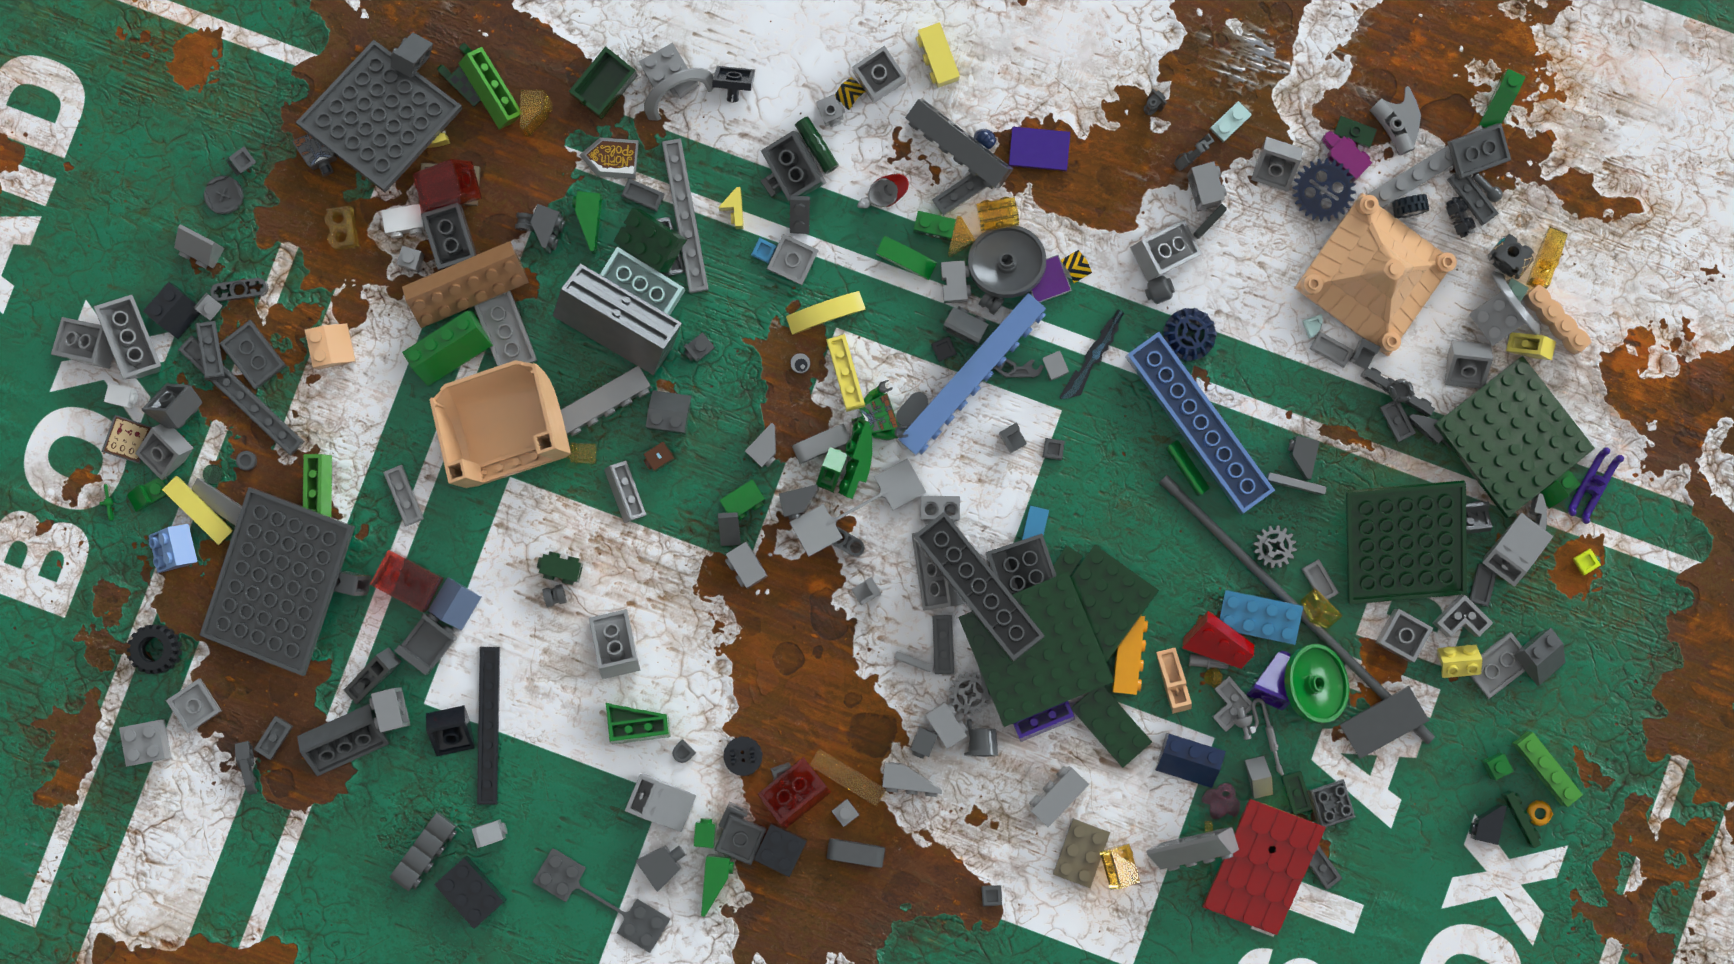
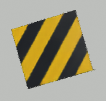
M850 77L841 84L835 93V97L839 102H842L843 106L850 110L857 98L865 93V90L855 79Z
M1079 250L1061 260L1069 271L1073 283L1092 273L1087 259Z

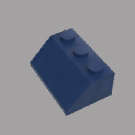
M1166 733L1155 770L1212 788L1220 772L1226 751Z

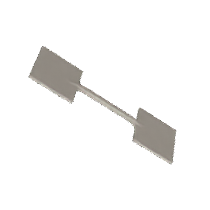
M905 459L874 476L880 487V493L840 516H830L825 505L822 504L789 522L808 557L842 539L836 527L837 520L877 498L884 497L891 509L895 510L926 493L909 460Z

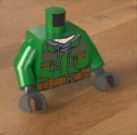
M889 380L880 382L879 386L871 390L864 398L865 407L859 408L861 413L859 418L870 423L872 437L884 441L908 437V434H902V429L907 427L898 425L890 399L886 393L893 389V387L888 389L885 387V383ZM858 417L851 420L852 425L857 422Z

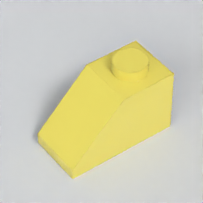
M1512 332L1509 336L1506 351L1534 359L1552 360L1556 341L1544 335Z

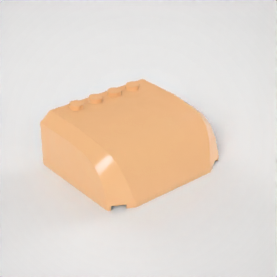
M514 360L444 384L440 388L441 391L434 398L429 399L449 484L463 488L476 487L566 458L571 454L555 390L546 373L535 363Z

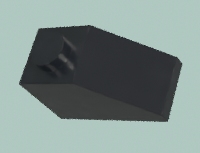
M1497 804L1475 818L1474 823L1470 824V838L1498 845L1507 806Z

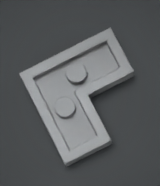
M1230 676L1214 688L1226 705L1215 713L1212 718L1225 732L1235 724L1233 718L1238 717L1236 708L1244 706L1246 714L1252 710L1251 700Z

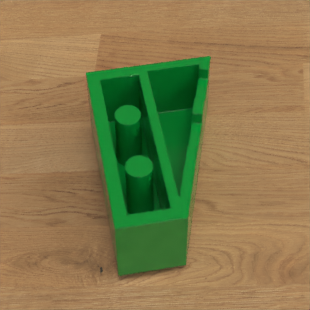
M606 703L609 741L612 745L671 737L667 714Z

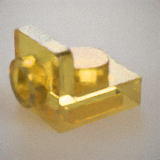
M571 443V454L567 456L571 463L596 464V444Z

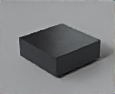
M949 336L931 344L938 362L957 355Z

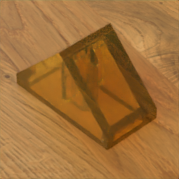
M957 216L948 251L949 257L956 255L975 242V238L961 216Z
M1316 588L1301 599V603L1311 623L1330 628L1343 616Z

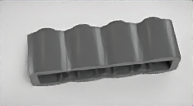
M440 812L436 813L389 878L407 891H410L412 888L416 890L422 882L420 879L424 872L427 874L434 865L432 863L433 859L436 856L439 858L446 849L444 847L446 841L449 840L451 842L457 834L455 830L457 825Z

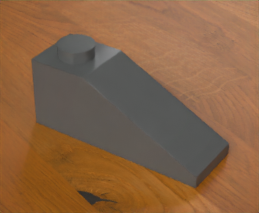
M388 647L377 654L344 691L358 704L401 663V660Z

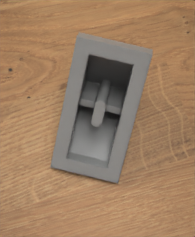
M1260 756L1244 760L1253 799L1273 795L1272 776L1265 757Z

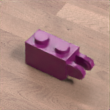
M1331 131L1323 135L1322 142L1330 150L1327 153V158H1329L1331 163L1337 160L1336 166L1343 163V171L1349 168L1347 176L1354 175L1350 180L1351 182H1354L1372 164L1370 156L1366 152H1361L1357 149L1356 143L1352 139L1345 136L1341 139Z

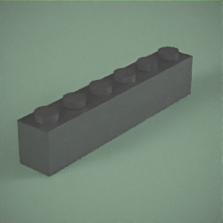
M918 99L905 117L913 129L917 131L920 129L927 140L935 141L939 144L938 148L946 154L948 152L952 154L955 162L960 165H966L972 175L975 177L980 176L984 179L983 183L991 189L993 187L1000 188L1013 171L1012 167L926 100Z

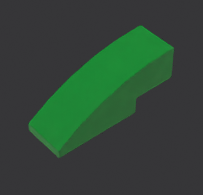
M886 236L883 237L876 252V256L927 280L930 279L937 262Z

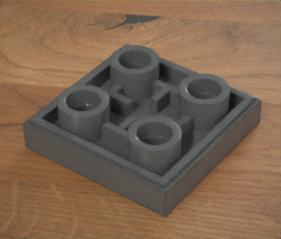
M1344 779L1307 791L1317 824L1329 827L1355 818Z

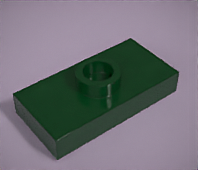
M1340 116L1334 134L1340 138L1345 136L1352 139L1358 145L1370 148L1377 129Z

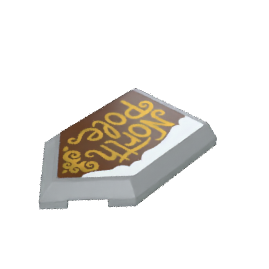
M599 138L579 156L597 176L636 179L639 140Z

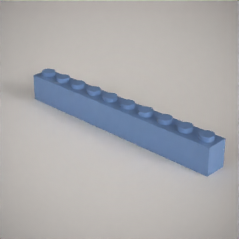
M1028 293L903 433V435L908 434V437L899 438L898 440L915 455L918 453L922 455L929 447L927 443L931 438L935 440L942 433L940 428L944 424L948 426L955 418L953 415L957 409L961 411L968 403L966 399L970 395L975 396L981 389L979 384L983 380L987 382L994 374L992 372L993 368L996 365L1000 367L1007 359L1005 355L1009 351L1013 353L1020 345L1018 343L1022 336L1026 338L1033 330L1031 326L1035 322L1039 323L1046 316L1044 313L1046 308Z

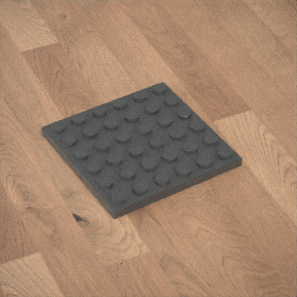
M373 40L296 121V124L386 193L462 110V106L418 72L410 78L391 67V52Z

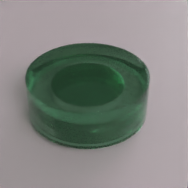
M211 464L203 470V478L207 483L218 484L224 477L223 469L218 465Z

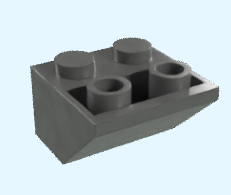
M537 204L531 224L542 248L548 254H551L552 250L555 251L557 248L559 232H562L565 227L564 217L559 211Z

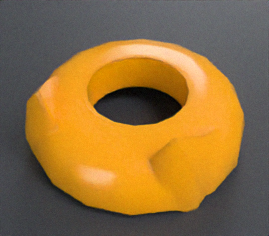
M1540 800L1533 801L1526 810L1532 820L1530 823L1536 826L1546 825L1553 816L1548 803ZM1538 808L1545 810V816L1542 819L1535 817V811Z

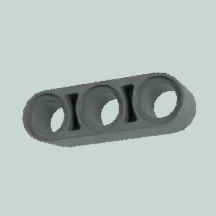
M837 527L839 532L845 536V539L842 543L838 544L835 542L832 545L851 556L858 557L862 555L865 550L864 543ZM858 542L861 544L862 549L859 553H853L850 550L852 543Z
M829 838L826 858L882 868L885 847Z

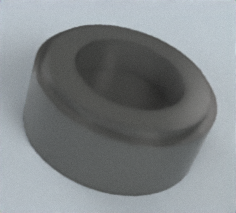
M242 451L237 455L236 464L240 469L249 471L255 468L257 457L250 451Z

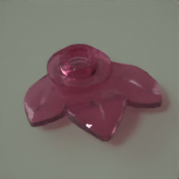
M1229 783L1220 784L1217 789L1207 790L1202 797L1203 803L1210 804L1212 819H1220L1226 813L1236 817L1240 811V802L1235 797V788ZM1228 791L1229 795L1223 796L1222 793Z

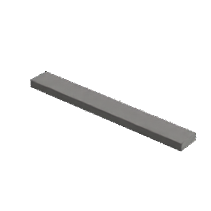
M679 138L663 141L662 146L678 233L687 239L682 248V255L689 293L708 291L682 140Z

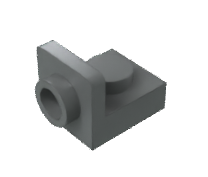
M703 332L689 344L684 345L686 356L690 361L695 359L697 363L715 349Z

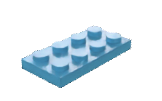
M1225 590L1219 619L1240 634L1295 645L1303 606Z

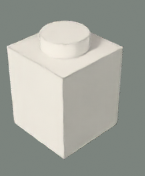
M109 383L104 402L132 409L138 400L137 390Z

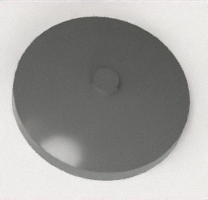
M1016 225L996 226L983 232L972 244L968 256L969 272L975 284L987 294L1000 298L1018 297L1034 289L1042 280L1046 270V252L1042 242L1031 231Z

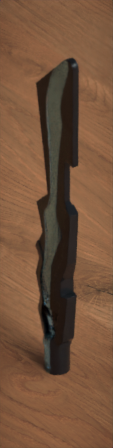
M1118 309L1112 319L1100 331V338L1092 344L1084 356L1085 363L1079 372L1075 370L1061 393L1060 399H1067L1082 394L1093 364L1101 362L1103 352L1109 350L1108 345L1114 341V334L1119 330L1118 324L1124 312Z

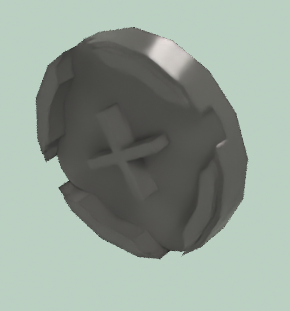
M215 177L209 181L206 190H204L205 203L209 209L217 214H232L243 203V188L239 182L231 177Z

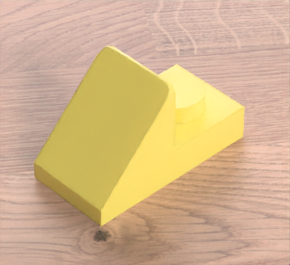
M736 187L718 209L719 211L734 210L731 213V224H735L736 229H744L741 188Z

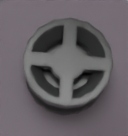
M516 213L518 220L514 229L533 232L534 229L531 224L533 214Z

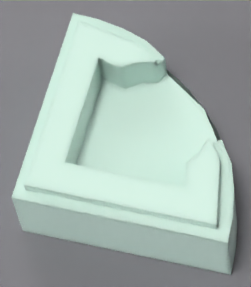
M1322 314L1302 321L1308 339H1311L1320 331L1323 322Z

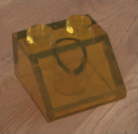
M521 90L520 129L526 137H530L549 118V112H552V100H550V97L547 96L544 90Z

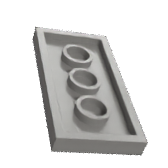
M511 290L474 306L480 323L493 344L490 348L497 366L514 360L526 363L538 361Z

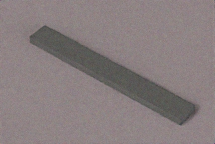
M191 335L178 350L204 374L199 342ZM223 365L225 378L212 379L211 381L281 448L292 456L305 441Z

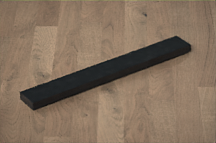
M480 647L477 804H498L500 647Z

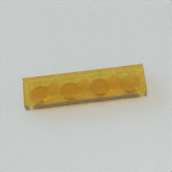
M820 748L809 765L875 806L878 805L886 791V788Z

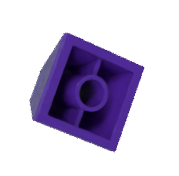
M1286 651L1278 652L1247 691L1246 696L1253 699L1260 698L1265 704L1283 711L1290 704L1285 689V670L1291 654Z

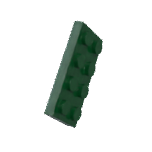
M1104 686L1088 692L1071 707L1077 717L1122 768L1152 743Z

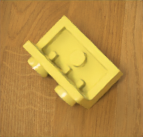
M1477 645L1437 648V656L1442 666V678L1481 674L1482 657Z

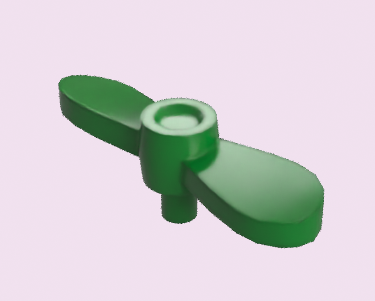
M104 484L106 499L100 502V506L105 505L107 507L108 519L112 521L114 520L111 507L113 506V499L109 498L107 484Z

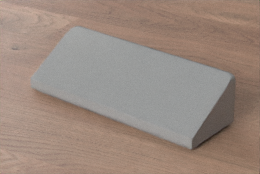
M627 461L605 468L604 470L623 522L627 523L646 516Z
M197 478L192 490L214 512L236 526L242 506L203 479Z

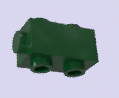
M549 551L548 555L543 554V557H539L537 569H539V573L543 574V578L553 581L555 577L561 578L562 583L573 585L574 582L579 583L583 563H579V558L568 556V559L560 558L561 554Z

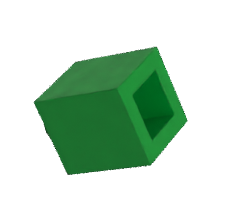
M1497 753L1481 761L1492 780H1498L1514 772L1506 755L1503 753Z
M701 818L700 821L695 823L694 847L714 848L716 823H713L712 819Z

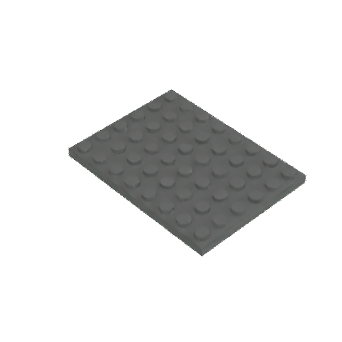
M248 487L199 636L305 676L355 526Z

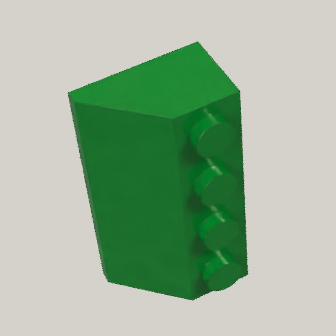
M465 311L402 353L412 370L427 386H430L489 349L493 344L474 312Z

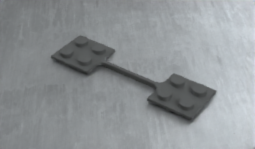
M552 848L534 878L533 883L567 902L574 889L584 891L622 914L624 921L617 933L651 953L669 923L670 918L639 899H636L630 911H622L582 887L579 881L586 867Z

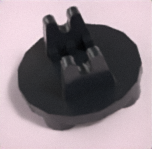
M738 737L727 744L723 759L730 772L746 776L753 774L760 767L763 753L756 740L749 737Z

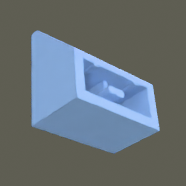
M189 524L167 527L149 535V546L153 552V563L157 573L185 567L197 562Z

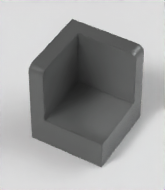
M1363 338L1359 340L1349 361L1366 369L1381 347Z
M1017 422L999 432L1010 454L1027 444Z

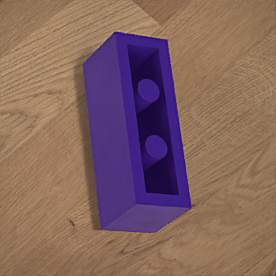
M1066 701L1013 723L1020 742H1023L1075 720V716L1069 702Z

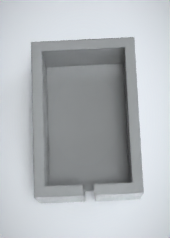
M1065 766L1062 767L1056 774L1058 778L1054 782L1050 780L1043 787L1044 792L1041 796L1036 795L1029 802L1031 805L1029 807L1030 811L1047 827L1089 785L1070 766L1067 768Z

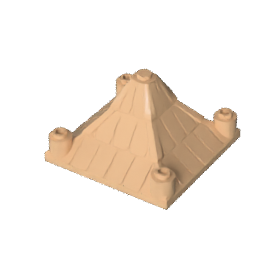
M1360 193L1294 288L1361 338L1380 346L1379 351L1383 354L1390 356L1392 351L1400 347L1402 336L1447 272L1452 271L1456 267L1457 260L1452 253H1443L1380 207L1375 196Z

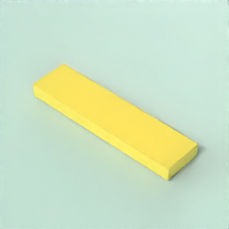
M845 334L826 339L846 412L865 407Z
M175 476L162 489L218 545L233 532L178 476Z

